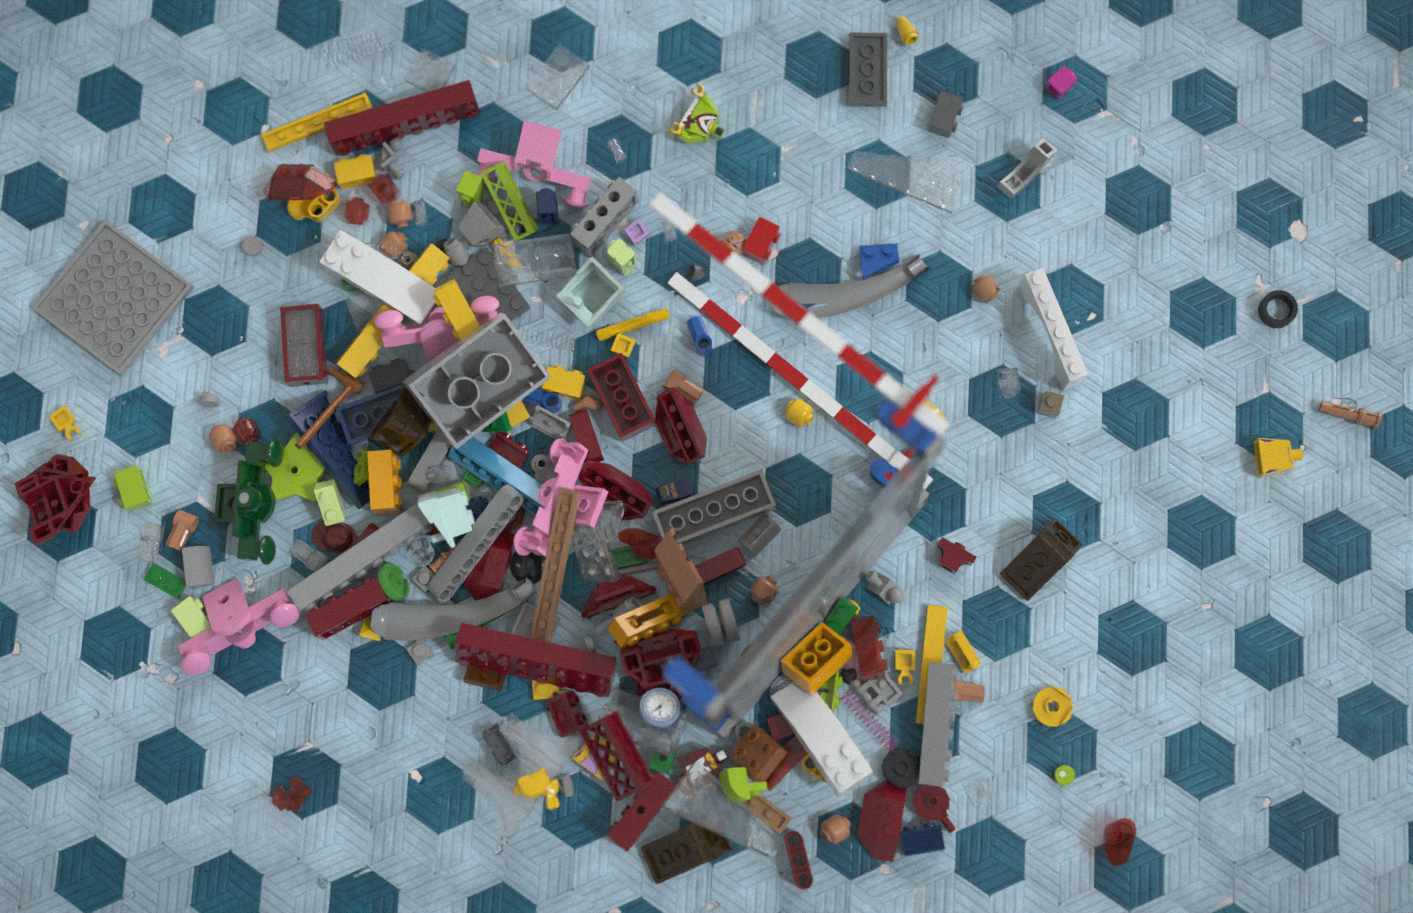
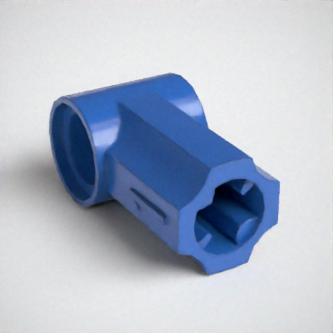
M702 316L692 317L686 321L696 352L700 356H707L713 349L712 339L707 332ZM706 342L709 346L703 349L699 347V344Z
M537 388L522 399L525 403L534 406L539 405L553 414L559 412L562 408V402L557 394ZM551 399L557 400L554 406H548V402Z

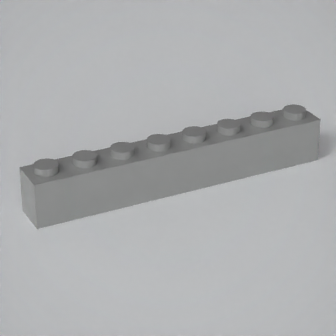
M417 503L287 592L299 611L309 613L308 611L316 607V604L322 600L325 602L331 599L335 591L347 588L350 585V581L355 578L360 579L366 575V570L372 566L373 568L378 567L387 556L392 557L400 551V547L405 544L407 546L412 544L421 533L426 534L433 529L434 523L428 521Z

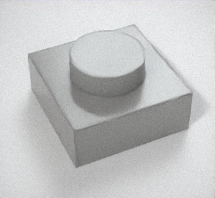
M424 565L412 580L427 593L428 584L435 574Z
M425 639L418 640L407 648V651L417 665H420L434 655Z
M572 776L562 777L563 782H560L561 794H565V797L575 796Z

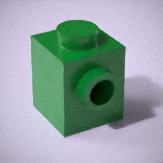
M661 743V747L656 745L649 769L670 774L676 751L672 750L673 746Z

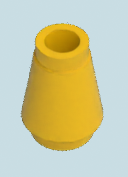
M905 16L898 18L895 23L901 41L905 45L915 43L919 38L918 31Z

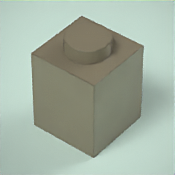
M1044 391L1041 395L1037 414L1056 419L1060 414L1064 395Z

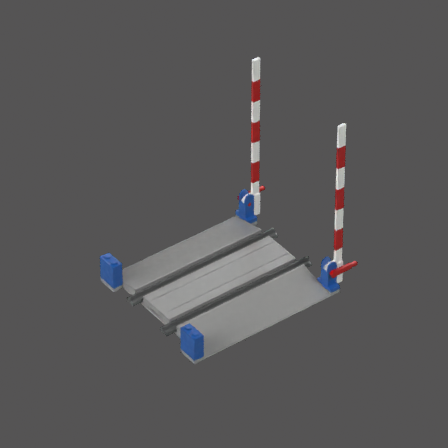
M659 193L650 203L651 208L892 401L885 402L879 408V423L910 448L904 454L893 448L679 273L676 272L667 282L675 291L882 458L872 462L870 477L884 489L861 514L858 520L854 522L846 534L842 536L834 548L830 550L829 554L825 556L806 581L802 583L801 587L788 599L778 614L760 632L759 636L744 651L743 655L737 659L736 663H734L716 686L713 687L679 657L676 660L671 659L664 667L665 673L663 675L682 692L681 702L725 740L781 675V660L821 622H825L842 597L846 598L926 504L929 493L925 490L933 481V478L927 474L928 469L944 450L946 440L942 436L950 427V423L923 403L931 394V389L939 381L937 375H933L925 385H921L914 395L908 392L663 194Z

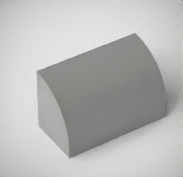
M193 546L182 548L186 587L194 589L215 585L210 547Z

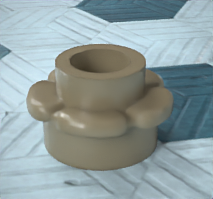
M406 251L399 257V264L406 270H409L417 260V256L410 251Z

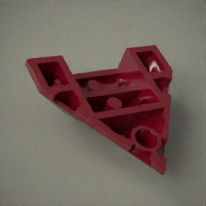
M61 454L54 455L50 461L42 464L29 474H39L40 476L66 475L78 476L79 478H87L89 476V472L73 456ZM89 489L62 525L61 531L78 532L91 509Z
M31 474L14 483L19 499L28 505L34 527L29 530L35 546L52 539L93 484L96 479L95 477L79 478L78 476H40L39 474Z
M671 629L653 634L648 639L642 638L636 644L625 647L619 652L624 672L637 680L642 687L648 691L655 688L669 690L676 695L680 702L682 692L663 675L665 673L664 667L671 659L676 660L679 657L694 670V665L702 650L697 631Z

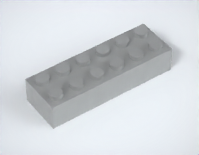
M761 469L652 511V515L662 539L673 528L676 533L677 545H684L776 509V504Z

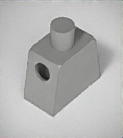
M473 202L459 225L460 231L465 235L461 242L466 250H469L472 245L475 247H486L505 230L485 204Z

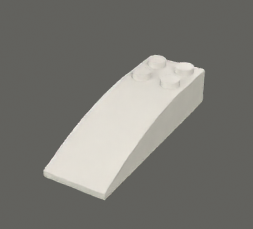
M342 230L338 232L319 261L326 270L422 325L436 303L432 297L436 295L434 292L436 288Z
M793 682L770 697L837 798L872 775L874 771L817 691L811 696Z

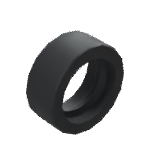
M1274 290L1268 293L1260 301L1258 307V315L1261 321L1266 326L1274 329L1289 325L1296 318L1298 312V303L1289 292L1283 290ZM1280 299L1287 304L1289 314L1285 319L1276 320L1269 315L1267 305L1271 300Z

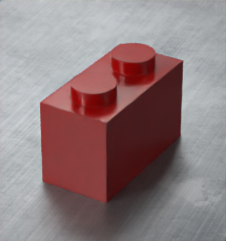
M759 216L742 248V255L763 264L764 260H768L771 256L773 243L777 244L780 239V226Z

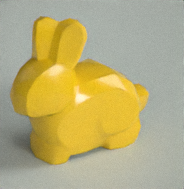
M545 767L539 769L538 772L517 779V786L513 788L514 795L520 794L525 798L531 799L543 795L546 807L549 810L559 807V801L556 797L559 791V781L556 779L550 780Z

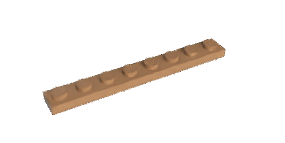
M565 487L559 488L530 638L551 643L581 491Z

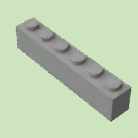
M929 663L919 784L943 787L946 782H949L950 770H947V762L951 761L952 750H949V742L953 740V730H950L951 722H954L955 710L952 709V704L956 702L957 698L954 681H958L959 670L956 669L954 664Z

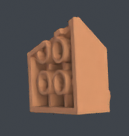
M672 528L654 549L658 565L656 572L659 579L666 582L665 586L669 594H674L676 597L674 599L678 608H683L685 613L688 614L707 604L703 580L692 561H687L688 557L683 545H677L676 533Z

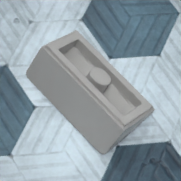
M764 513L737 541L755 557L781 531V528Z

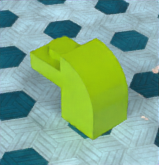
M746 767L727 768L719 773L724 794L735 803H744L751 798L761 796L762 792L768 790L766 782L748 783Z

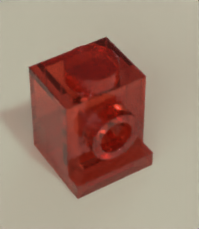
M381 173L368 185L381 203L396 201L399 198L397 194L400 190L388 173ZM386 187L390 189L389 193L386 192Z

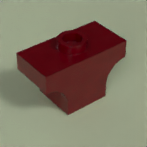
M943 537L937 545L942 553L938 565L953 574H956L962 565L971 566L977 556L966 551L964 545L958 542L952 543Z

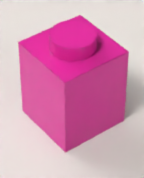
M1063 66L1047 81L1045 88L1059 100L1075 85L1077 81L1076 75L1071 69Z

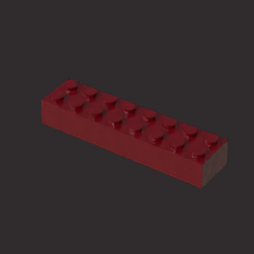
M469 79L324 122V127L329 144L337 156H347L352 151H363L368 149L369 146H379L393 138L403 139L410 134H420L423 130L438 129L441 125L447 123L455 124L464 118L472 119L481 113Z
M461 623L455 640V661L462 666L478 667L483 671L491 670L501 675H512L523 680H534L540 684L547 683L558 688L574 689L579 693L587 692L597 697H610L615 679L617 659L615 657Z

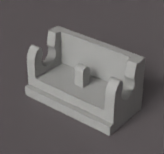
M537 405L534 409L533 417L529 419V425L555 440L566 439L572 429L571 423Z

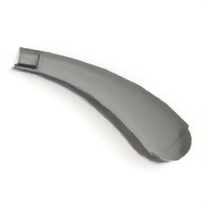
M918 254L903 265L866 280L838 284L790 282L789 284L779 286V288L799 304H828L810 309L805 308L816 318L839 315L877 301L910 283L931 267H928L922 261L920 254ZM772 305L776 313H778L781 316H784L785 319H789L786 315H784L781 311H779L776 307Z
M525 578L502 592L484 599L462 604L433 606L389 602V604L379 605L378 609L375 608L372 611L370 627L376 634L384 637L386 640L414 641L438 638L458 632L461 623L477 626L494 619L537 594V590L528 578Z

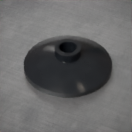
M515 551L510 560L512 575L519 582L528 578L533 584L538 583L542 579L546 556L536 555L533 552L523 556ZM526 561H532V566L526 567Z

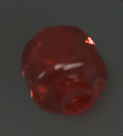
M353 197L352 201L349 200L345 204L344 218L348 220L349 224L363 225V222H367L369 219L370 205L364 202V198Z
M249 417L238 419L233 426V433L238 443L243 446H247V442H258L262 435L256 420Z

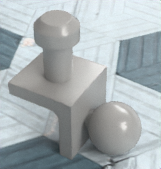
M393 138L389 146L386 142L382 144L380 166L384 172L390 168L395 174L394 177L400 180L404 177L405 171L403 169L400 170L395 164L399 159L394 152H400L404 144L401 139Z
M873 570L866 574L865 578L870 582L867 589L877 594L886 604L889 605L891 602L899 603L902 601L903 593L891 579L880 573L877 574Z

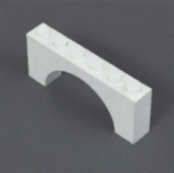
M1043 268L1027 273L1019 285V290L1025 304L1029 303L1035 309L1046 330L1055 357V375L1062 391L1078 386L1088 376V372Z

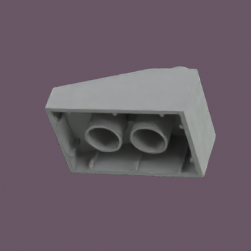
M500 312L402 381V383L448 444L457 449L550 379L551 376L506 314Z

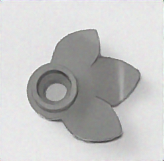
M538 454L533 457L531 467L535 471V480L543 485L547 480L557 477L558 474L554 472L555 466L551 463L549 455ZM539 460L544 461V467L538 466Z

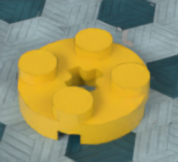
M1047 687L1035 695L1032 702V712L1041 724L1048 727H1057L1066 723L1073 713L1071 697L1062 688ZM1056 702L1057 711L1053 710L1050 712L1048 710L1049 706H1047L1048 703Z

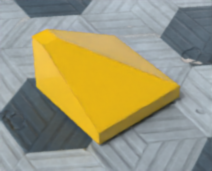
M365 618L359 636L380 641L381 636L376 634L370 627L372 619Z

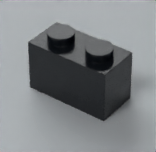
M401 358L394 359L385 366L377 365L373 367L371 371H368V375L375 394L402 385V381L406 379L410 369L405 359L401 360Z

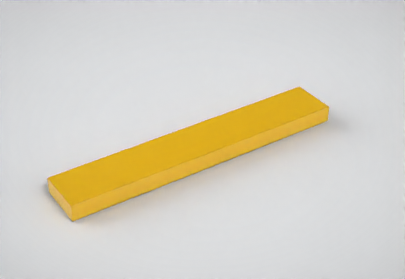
M365 92L263 133L261 136L267 151L270 153L325 131L324 122L368 110L372 106Z
M927 605L915 720L917 724H924L929 663H942L948 610V607Z

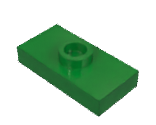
M507 412L482 429L483 432H508L512 430Z

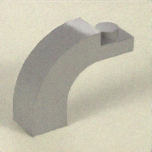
M1042 138L1033 146L1023 161L999 182L997 187L1010 199L1018 195L1047 165L1057 152V149L1045 138Z

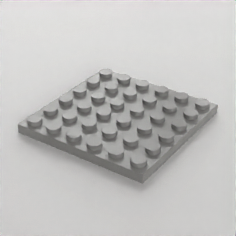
M104 220L32 309L122 376L194 286L108 221Z

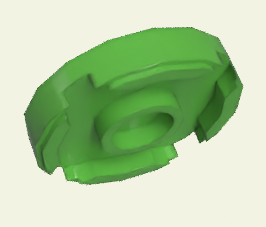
M387 563L378 570L380 586L390 599L400 601L407 597L409 593L408 580L403 578L402 574L404 573L397 565Z

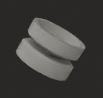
M729 599L718 602L720 614H716L712 603L702 606L705 617L703 618L707 634L711 638L713 648L724 644L722 632L726 633L730 643L740 640Z

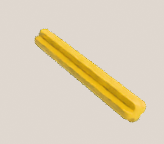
M663 308L596 331L598 340L601 341L617 336L618 333L623 334L669 319L670 315L668 309Z

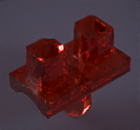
M296 776L289 782L292 789L286 791L283 786H279L273 790L274 799L271 801L280 811L284 809L290 811L294 808L297 813L302 810L300 804L305 802L304 798L312 794L311 788L301 778Z

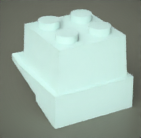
M591 257L560 291L557 298L590 328L622 299L625 289Z
M460 487L441 492L435 490L418 496L419 508L428 521L434 523L441 532L431 536L433 543L446 540L451 548L455 547L454 537L472 531V524H475L471 509L467 510L466 506L469 505L465 491L461 492Z

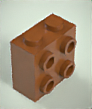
M753 724L729 755L734 759L732 763L736 767H746L747 777L753 782L756 780L765 782L787 755L788 751L764 729Z

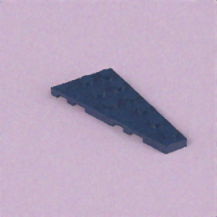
M326 390L285 417L300 437L305 434L330 405L327 399L329 395ZM333 412L306 445L359 510L370 502L369 484L367 480L361 485L353 483L354 468L358 461L354 459L351 453L353 449L351 445H348L342 425L337 421Z

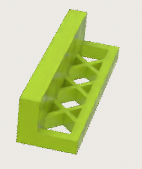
M505 161L481 172L515 242L539 230ZM496 170L499 176L498 182H491L487 174ZM499 188L507 191L506 201L499 199L497 195ZM508 205L515 207L517 211L515 218L507 215L506 209ZM516 222L523 224L527 232L518 236L514 229Z

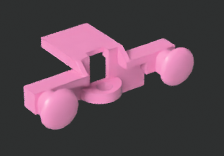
M524 121L515 157L480 148L477 160L480 162V167L476 175L482 177L481 172L502 161H505L509 170L515 172L519 171L520 164H522L524 175L533 182L548 180L570 186L569 198H562V201L567 205L577 208H587L589 206L584 201L586 193L589 191L592 177L578 175L553 167L562 130ZM534 167H538L541 170V175L538 178L532 175ZM496 170L488 173L489 180L497 183L498 180L494 179Z
M561 438L556 439L550 446L549 458L555 466L554 472L558 475L556 478L547 480L539 490L538 501L544 509L539 507L532 524L535 527L534 531L530 527L525 526L515 533L513 544L518 554L524 556L533 552L536 555L546 556L560 487L581 491L574 525L595 527L608 491L603 488L575 485L588 449L580 443L569 442L568 444L565 439Z

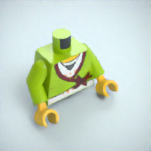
M697 83L695 85L698 87V92L695 89H691L690 92L693 95H698V98H694L680 123H670V125L674 126L675 130L668 129L669 134H676L678 138L687 144L707 143L711 135L721 139L725 133V129L718 126L719 115L716 106L706 92H704L703 85Z

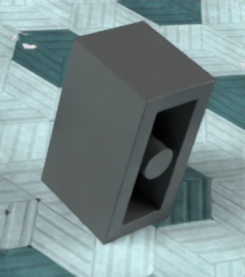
M940 91L928 132L947 138L950 137L951 132L955 133L958 125L955 119L957 115L961 116L964 106L961 104L962 97Z

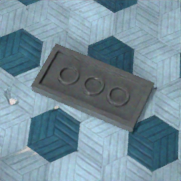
M850 32L849 106L887 107V33Z

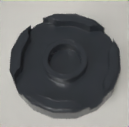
M896 748L884 757L881 766L882 775L894 787L909 788L919 780L921 761L911 750Z

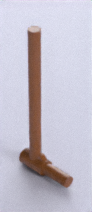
M330 366L327 373L342 381L344 389L295 444L296 448L301 450L351 392L360 393L362 391L364 383Z

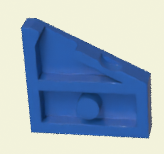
M897 243L859 246L862 280L868 279L869 275L875 272L880 273L887 267H892L899 263Z

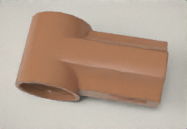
M672 370L662 385L666 390L675 387L694 405L703 393L701 388L688 381L683 374L676 370Z
M179 510L174 516L173 528L165 545L182 552V548H184L190 533L194 532L198 525L199 517Z
M961 680L954 681V689L957 690L956 701L961 702L964 700L983 703L985 686L964 683Z

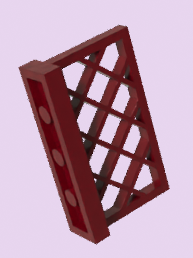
M617 710L579 730L617 802L655 783ZM588 730L595 734L594 740L590 738ZM600 737L606 739L605 745L599 743ZM610 744H612L615 751L610 749ZM598 749L604 751V758L599 755ZM609 754L615 757V764L609 761ZM620 761L622 762L624 768L620 767ZM608 767L614 769L613 775L609 773ZM619 772L625 775L624 781L618 779ZM617 785L624 787L622 795L620 794Z

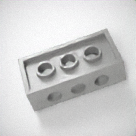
M620 177L616 181L610 182L606 193L598 196L594 207L586 210L582 221L579 224L576 223L570 230L573 245L589 258L593 257L639 203L637 190Z

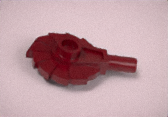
M920 786L913 797L916 813L928 821H941L949 833L953 832L956 828L947 814V809L950 806V798L946 793L947 791L939 786Z

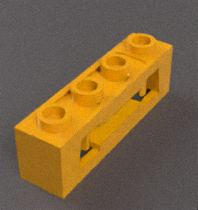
M669 594L614 618L608 630L621 648L628 644L632 646L642 638H650L655 632L659 631L661 633L671 625H679L684 620L683 617L686 613L683 608H678L674 594ZM657 612H659V614H657L658 617H655V618H653V619H651V620H649V621H646V620H648V619L654 617L655 614H656ZM646 621L642 623L640 627L636 628L639 623Z

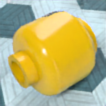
M801 399L791 400L785 408L786 419L799 428L810 425L814 419L813 407Z

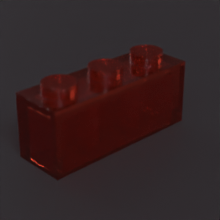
M874 616L850 620L862 682L885 678L884 671H888L886 659L881 657V652L885 651L883 641H878L877 634L881 633L879 621L875 622Z

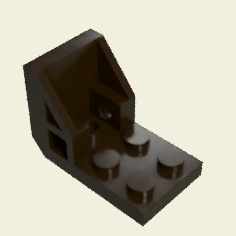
M411 370V371L408 373V375H407L406 378H408L410 375H412V374H413L414 372H416V371ZM404 384L396 403L388 408L369 439L384 448L392 450L401 458L421 443L431 423L430 418Z
M1054 518L999 574L1026 601H1029L1078 552L1083 544Z
M717 813L640 847L656 885L732 851Z

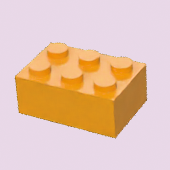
M392 450L368 451L371 510L377 515L401 514V508L404 507L403 497L400 496V489H402L403 484L398 471L401 470V459Z
M821 622L781 660L782 672L812 696L852 657L851 644Z

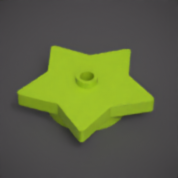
M298 433L294 434L284 448V458L280 466L274 468L269 464V461H266L265 469L272 477L271 489L274 492L276 502L296 495L318 503L314 488L315 484L319 483L320 477L324 474L326 468L314 453L309 450L307 445L301 450L296 448L295 444L301 438ZM298 468V472L293 474L294 469Z

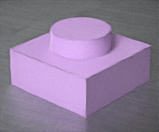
M639 218L624 229L625 234L635 246L650 236V232Z

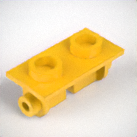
M962 630L945 639L946 644L964 674L982 665Z

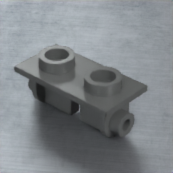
M498 723L482 731V737L488 747H495L491 752L497 764L500 763L502 767L517 758Z

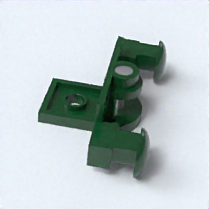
M276 438L271 439L269 444L247 442L246 460H238L236 484H217L214 522L233 523L232 536L239 538L237 559L257 561V558H260L261 562L265 565L270 564L276 555V545L271 536L265 535L259 541L260 523H265L272 516L276 505L273 490L269 485L264 484L265 463L269 461V464L276 468L280 466L284 458L283 445ZM235 499L234 508H232V501Z

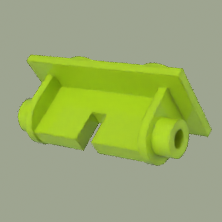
M839 671L822 685V688L829 689V692H821L820 695L834 713L835 708H839L840 697L837 696L838 688L841 689L843 677H840Z

